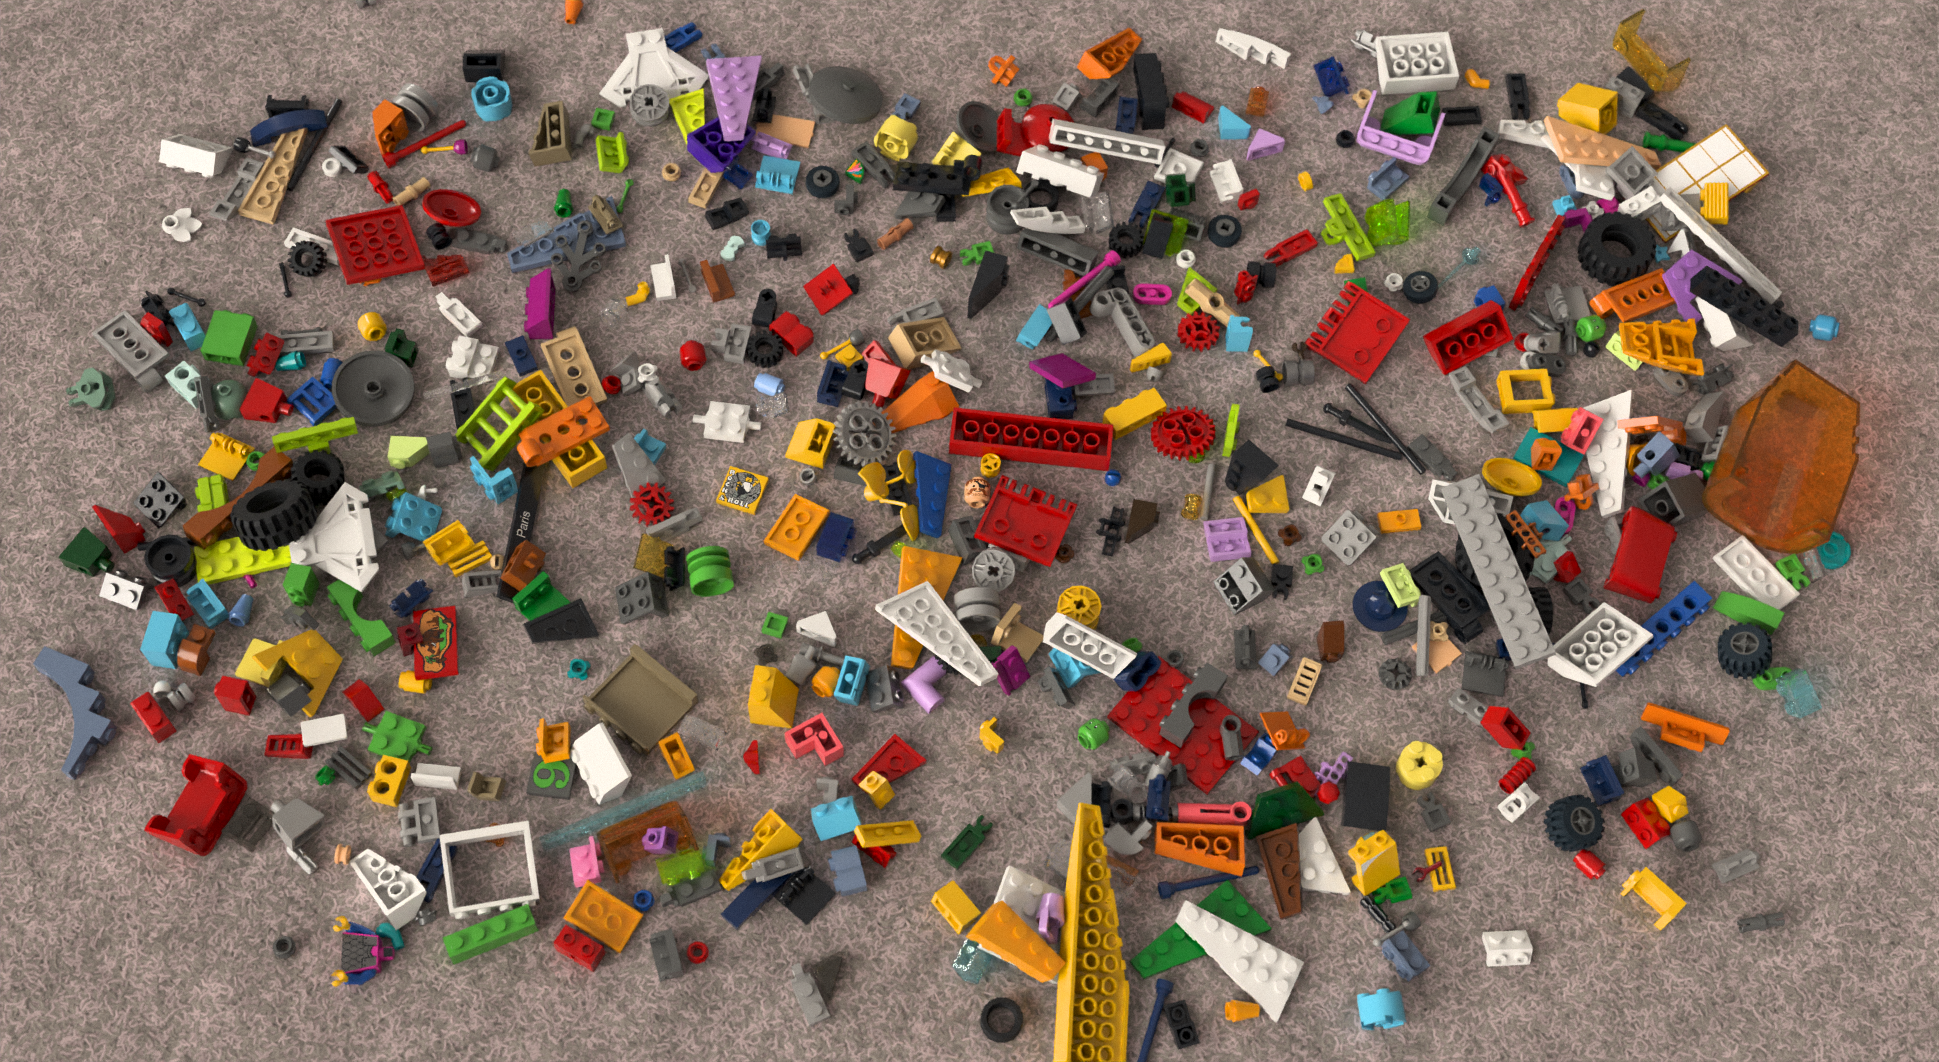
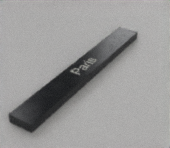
M525 462L523 464L501 575L517 545L525 540L529 542L531 540L546 463L538 467L537 465L528 467ZM500 579L496 597L514 603L512 598L520 591Z

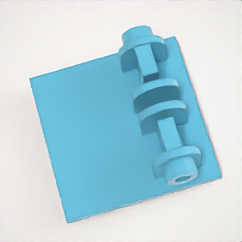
M764 155L760 170L756 173L757 182L755 188L793 194L801 162Z

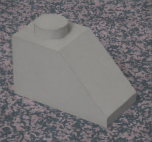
M1089 772L1057 801L1056 807L1074 825L1078 804H1091L1092 775Z

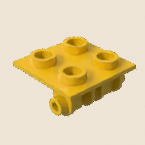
M221 432L212 433L210 436L212 444L198 463V466L234 481L246 463L248 455L255 448Z

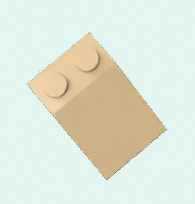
M944 317L898 324L888 337L902 365L906 369L926 365L921 363L922 356L926 355L932 358L931 354L935 349L949 354L961 350L959 342Z

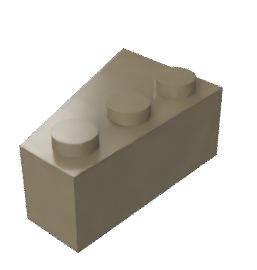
M563 101L546 103L539 118L537 134H534L532 149L529 150V156L534 166L572 160L569 113Z

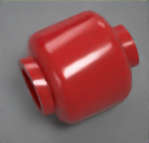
M689 340L680 347L681 364L689 371H697L706 363V353L703 344L695 340Z

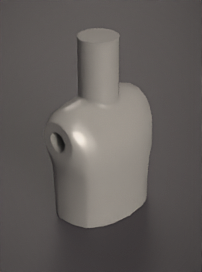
M810 645L805 655L796 654L785 675L804 686L816 669V664L812 658L818 649Z

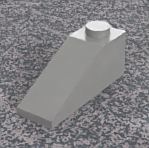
M1725 391L1706 394L1688 414L1684 430L1696 444L1714 441L1726 396Z

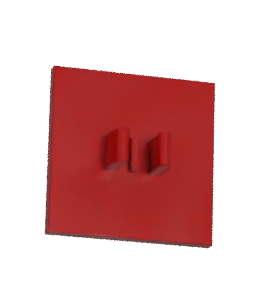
M834 263L803 286L821 316L853 294Z

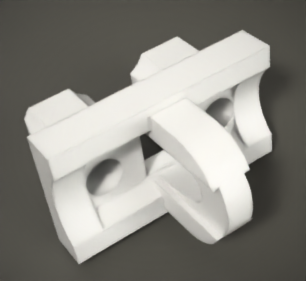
M1317 465L1302 498L1321 506L1336 473ZM1318 484L1322 486V489L1319 490L1314 485Z
M1524 782L1500 803L1497 808L1507 820L1513 823L1536 803L1540 797Z

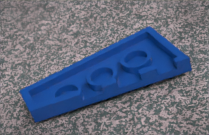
M916 451L913 453V461H916L914 474L918 485L916 497L919 498V507H917L919 532L939 538L942 533L952 464Z

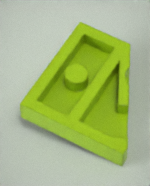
M1189 267L1177 306L1193 316L1194 311H1198L1201 307L1185 293L1187 286L1197 278L1213 293H1217L1218 289Z

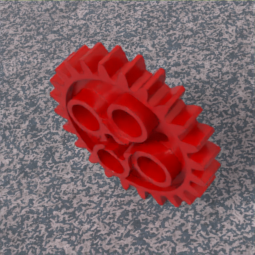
M1177 406L1176 411L1170 408V413L1164 411L1163 417L1157 416V421H1153L1151 441H1153V447H1157L1158 453L1163 451L1164 457L1170 454L1171 460L1177 456L1179 461H1181L1182 457L1189 461V456H1193L1196 459L1197 453L1204 455V450L1209 451L1210 445H1214V439H1216L1215 425H1213V419H1209V414L1203 415V410L1196 412V407L1188 410V406L1181 410L1180 406Z

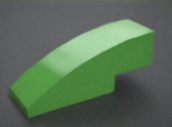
M1721 591L1713 606L1715 610L1740 623L1742 622L1743 625H1747V622L1752 623L1753 626L1759 625L1760 630L1765 629L1770 635L1777 629L1784 615V612L1770 605Z

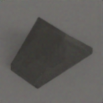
M841 951L811 966L814 977L825 997L829 1000L832 998L844 959V952Z

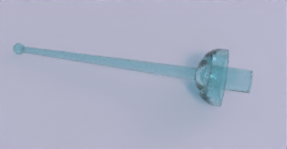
M1476 246L1473 249L1466 247L1462 251L1463 261L1438 285V289L1466 263L1469 265L1477 264L1479 262L1478 254L1481 252L1480 249Z

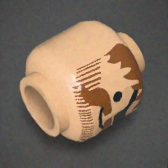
M973 477L966 482L964 500L970 507L982 508L989 503L991 494L989 482L982 477Z

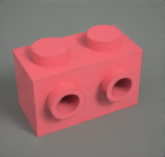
M1579 407L1572 414L1569 427L1563 431L1561 443L1585 454L1604 419Z

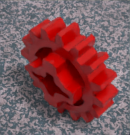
M1194 311L1193 316L1187 313L1186 318H1181L1177 328V337H1181L1180 343H1186V349L1191 346L1193 352H1195L1196 348L1203 352V348L1210 350L1211 345H1216L1220 335V326H1216L1217 320L1211 321L1212 315L1206 317L1205 312L1198 315L1197 311Z
M648 482L646 488L642 485L639 486L640 492L633 491V496L636 498H630V503L634 505H631L629 510L635 511L632 517H639V524L645 521V525L648 527L650 523L655 525L658 521L660 523L665 521L664 517L667 519L671 517L668 512H673L674 507L669 505L674 503V499H669L671 492H664L665 486L659 489L658 483L651 487ZM646 493H650V495H648V496H646V497H641L642 495H644V494H646ZM658 494L664 499V501H661L659 499ZM650 501L654 502L653 508H649ZM639 508H641V509L644 510V512L646 513V516L641 513V511L639 510ZM658 512L662 513L657 517H653V515Z

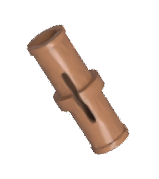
M906 218L896 227H891L889 232L877 239L880 248L885 250L895 241L901 240L904 234L914 228L912 222Z

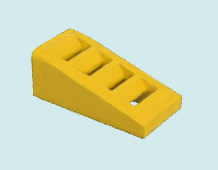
M1161 343L1131 360L1130 371L1133 373L1148 369L1149 366L1156 367L1170 363L1172 353L1164 343Z

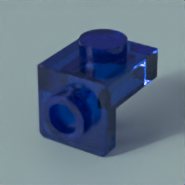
M737 155L726 168L723 177L742 190L752 178L753 173L738 163L740 157Z
M1489 173L1482 176L1479 187L1487 194L1484 203L1487 207L1491 203L1496 204L1501 199L1504 187Z

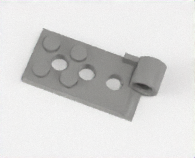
M125 310L92 333L95 339L128 371L129 375L145 393H148L163 382V379L153 367L170 355ZM119 333H124L122 336L117 337ZM130 344H135L133 347L127 348ZM146 354L144 358L138 359L140 355Z

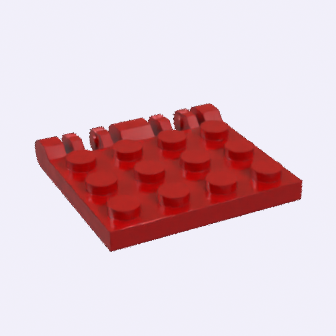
M1348 281L1343 287L1345 291H1341L1339 295L1344 300L1350 302L1349 306L1347 307L1341 302L1334 300L1332 305L1344 313L1342 314L1329 307L1322 320L1332 326L1333 329L1323 322H1319L1317 327L1327 333L1328 336L1324 338L1317 332H1312L1310 336L1313 339L1307 338L1305 344L1308 349L1319 354L1366 385L1407 327L1410 319Z
M1002 475L977 527L974 538L1051 567L1078 504L1069 502L1064 512L1063 509L1067 500L1062 499L1058 509L1051 507L1054 503L1055 495L1050 494L1047 503L1044 504L1043 501L1047 492L1033 487L1029 497H1026L1029 485L1024 484L1020 494L1013 492L1016 489L1017 480L1013 479L1009 488L1006 489L1010 478Z

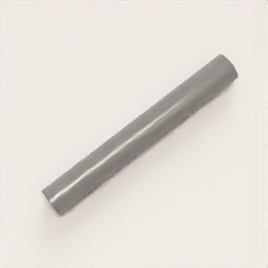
M1208 464L1200 515L1201 520H1208L1216 470V465Z

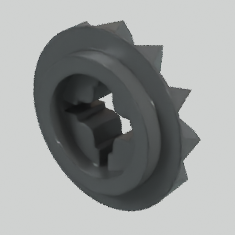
M1389 658L1381 664L1379 678L1386 687L1400 690L1407 687L1411 682L1413 675L1406 661H1401L1398 658ZM1395 667H1397L1398 673H1400L1396 680L1394 673H1390L1393 672Z

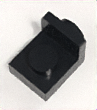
M1114 265L1110 267L1114 271V275L1106 282L1107 289L1122 288L1129 294L1125 277V266Z

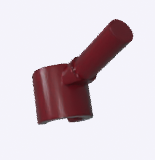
M1438 861L1426 868L1417 867L1413 874L1420 872L1423 877L1418 878L1416 882L1424 881L1426 874L1442 866V863Z

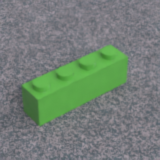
M526 904L445 936L443 940L448 955L455 965L538 931L531 909Z

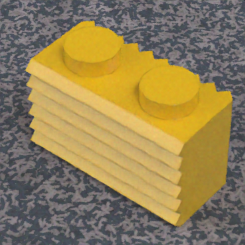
M1705 183L1704 189H1700V201L1704 203L1703 207H1700V215L1709 224H1727L1729 219V183Z

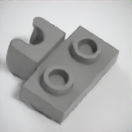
M732 324L730 332L727 329L716 328V339L720 341H712V351L723 353L724 361L744 364L748 340L752 332L751 326Z

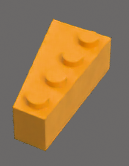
M1003 900L992 904L966 935L968 939L978 942L983 948L993 951L1001 956L1003 960L1018 966V969L1040 982L1052 980L1066 963Z

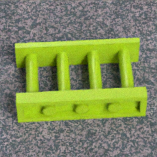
M506 376L497 382L496 387L464 425L458 428L455 434L457 441L464 444L469 442L482 455L479 464L492 472L519 442L520 437L518 434L525 428L533 425L545 411L540 405L531 401L527 404L512 390L517 383ZM506 396L521 409V412L515 419L499 405ZM493 411L508 424L507 429L502 435L486 420ZM480 427L495 440V443L489 450L474 436Z

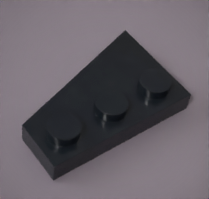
M581 598L523 624L532 644L599 637L597 629Z

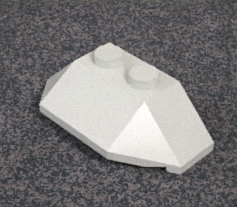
M1433 479L1428 499L1443 522L1455 525L1441 488L1456 482ZM1486 489L1496 514L1503 513V516L1506 517L1510 513L1513 496Z

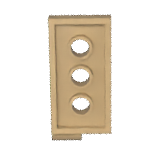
M575 326L557 332V338L540 344L563 401L568 407L591 396L596 406L607 402V397ZM563 352H570L572 357L565 360L561 358V354ZM571 369L579 370V374L576 377H571L568 372ZM579 386L587 388L584 394H578L575 390Z

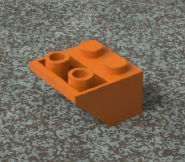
M384 99L372 112L375 136L382 155L387 152H393L396 145L401 140H404L409 132L403 110Z

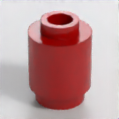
M1582 849L1573 859V862L1576 863L1575 866L1590 880L1593 878L1598 880L1606 872L1604 869L1606 864L1590 850Z

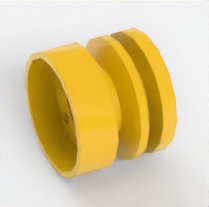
M1081 585L1072 586L1064 590L1060 595L1057 612L1095 631L1100 617L1101 601L1096 592L1089 587Z

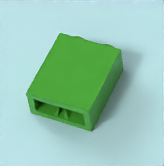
M215 310L200 350L204 359L244 366L258 327L254 317L246 313L236 314L228 310Z

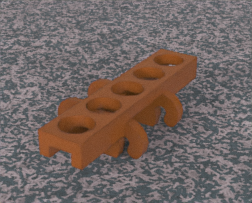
M1516 510L1507 514L1506 519L1514 528L1511 535L1514 537L1518 533L1525 542L1521 548L1525 550L1527 546L1536 559L1540 555L1546 554L1545 548L1538 540L1542 539L1544 533H1539L1536 529V522L1527 525ZM1514 515L1517 520L1513 521L1510 517ZM1520 523L1522 526L1517 528L1516 524ZM1522 532H1530V535L1527 537L1522 535ZM1538 546L1541 552H1535L1534 548Z

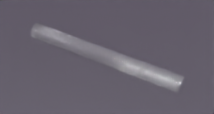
M499 370L424 392V398L426 401L501 379L503 374Z

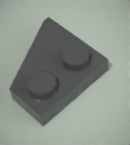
M908 191L894 215L898 220H902L903 216H913V218L937 216L946 200L944 196L936 193Z

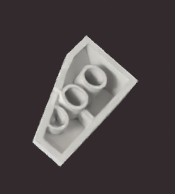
M366 849L349 861L396 930L416 917L427 893L416 876L406 873L397 865H392L385 858L369 849Z

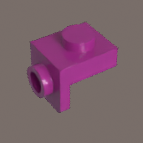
M1586 208L1571 209L1564 213L1565 219L1562 225L1565 228L1581 225L1585 232L1593 218Z

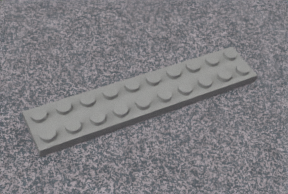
M1480 474L1441 488L1445 502L1515 669L1556 655Z

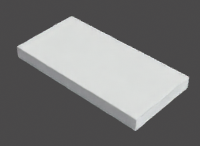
M1744 535L1740 536L1712 558L1751 599L1781 610L1800 595Z

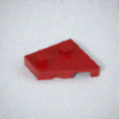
M147 312L142 317L140 325L159 344L162 343L169 347L173 340L165 324Z

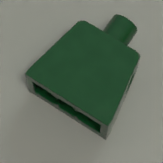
M85 527L81 529L58 557L64 566L92 577L100 569L104 572H111L115 566V563L109 560L112 553L108 547Z

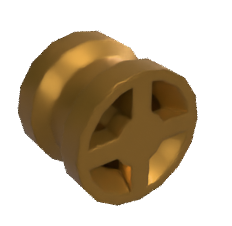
M938 245L930 257V263L938 264L940 268L946 269L953 253L943 250Z

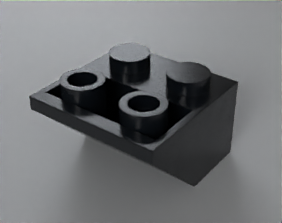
M467 50L463 53L462 70L466 82H478L485 77H496L503 82L505 50Z

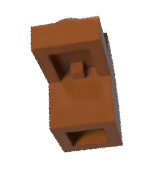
M194 624L187 639H182L178 649L177 663L181 670L198 676L202 675L210 660L207 650L216 634L214 630Z

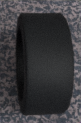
M1039 179L1037 180L1039 182L1038 187L1033 188L1027 195L1029 208L1047 207L1049 212H1054L1058 206L1059 191L1056 186L1050 184V181ZM1031 182L1026 185L1024 192L1031 186ZM1035 191H1045L1052 196V201L1044 205L1036 204L1030 200V194Z
M1005 997L990 1000L984 1006L981 1013L983 1033L990 1040L997 1043L1009 1042L1019 1035L1023 1025V1013L1020 1006L1015 1001ZM999 1007L1009 1009L1015 1017L1013 1028L1005 1033H998L989 1025L990 1013Z

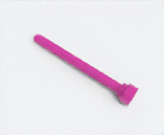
M1114 250L1108 252L1102 263L1048 304V308L1068 299L1094 279L1105 266L1112 267L1121 263L1118 253Z

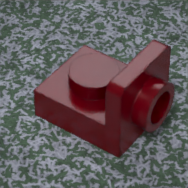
M418 623L397 628L398 641L403 656L411 655V647L423 642Z

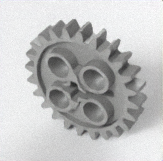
M860 401L854 405L850 404L847 408L841 410L842 414L837 415L838 420L834 422V425L838 428L833 430V433L838 434V437L833 440L840 443L836 448L843 449L841 455L848 454L847 461L854 459V465L860 461L862 467L867 465V463H880L888 458L887 454L893 451L890 447L896 444L891 440L896 437L895 434L891 433L896 428L889 425L893 420L886 419L888 413L882 414V407L876 410L875 403L868 406L867 401L862 403V405ZM853 419L858 423V427L854 425ZM871 422L875 423L876 429L872 426ZM853 439L857 441L858 446L854 445ZM872 441L876 444V448L872 446Z

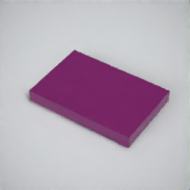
M1063 353L1029 361L1030 369L1061 388L1096 379L1094 371Z

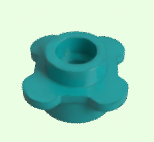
M582 659L571 660L570 670L567 672L568 677L579 678L581 681L588 678V669L591 668L590 662Z

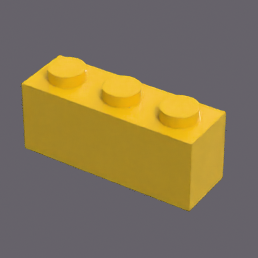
M1155 388L1143 390L1138 396L1124 400L1121 405L1115 408H1108L1104 412L1102 423L1113 425L1112 437L1114 440H1117L1157 419V416H1163L1167 405Z

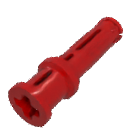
M1509 171L1499 174L1498 178L1513 207L1511 211L1519 221V228L1533 223L1535 219L1531 217L1527 209L1528 204L1523 202Z

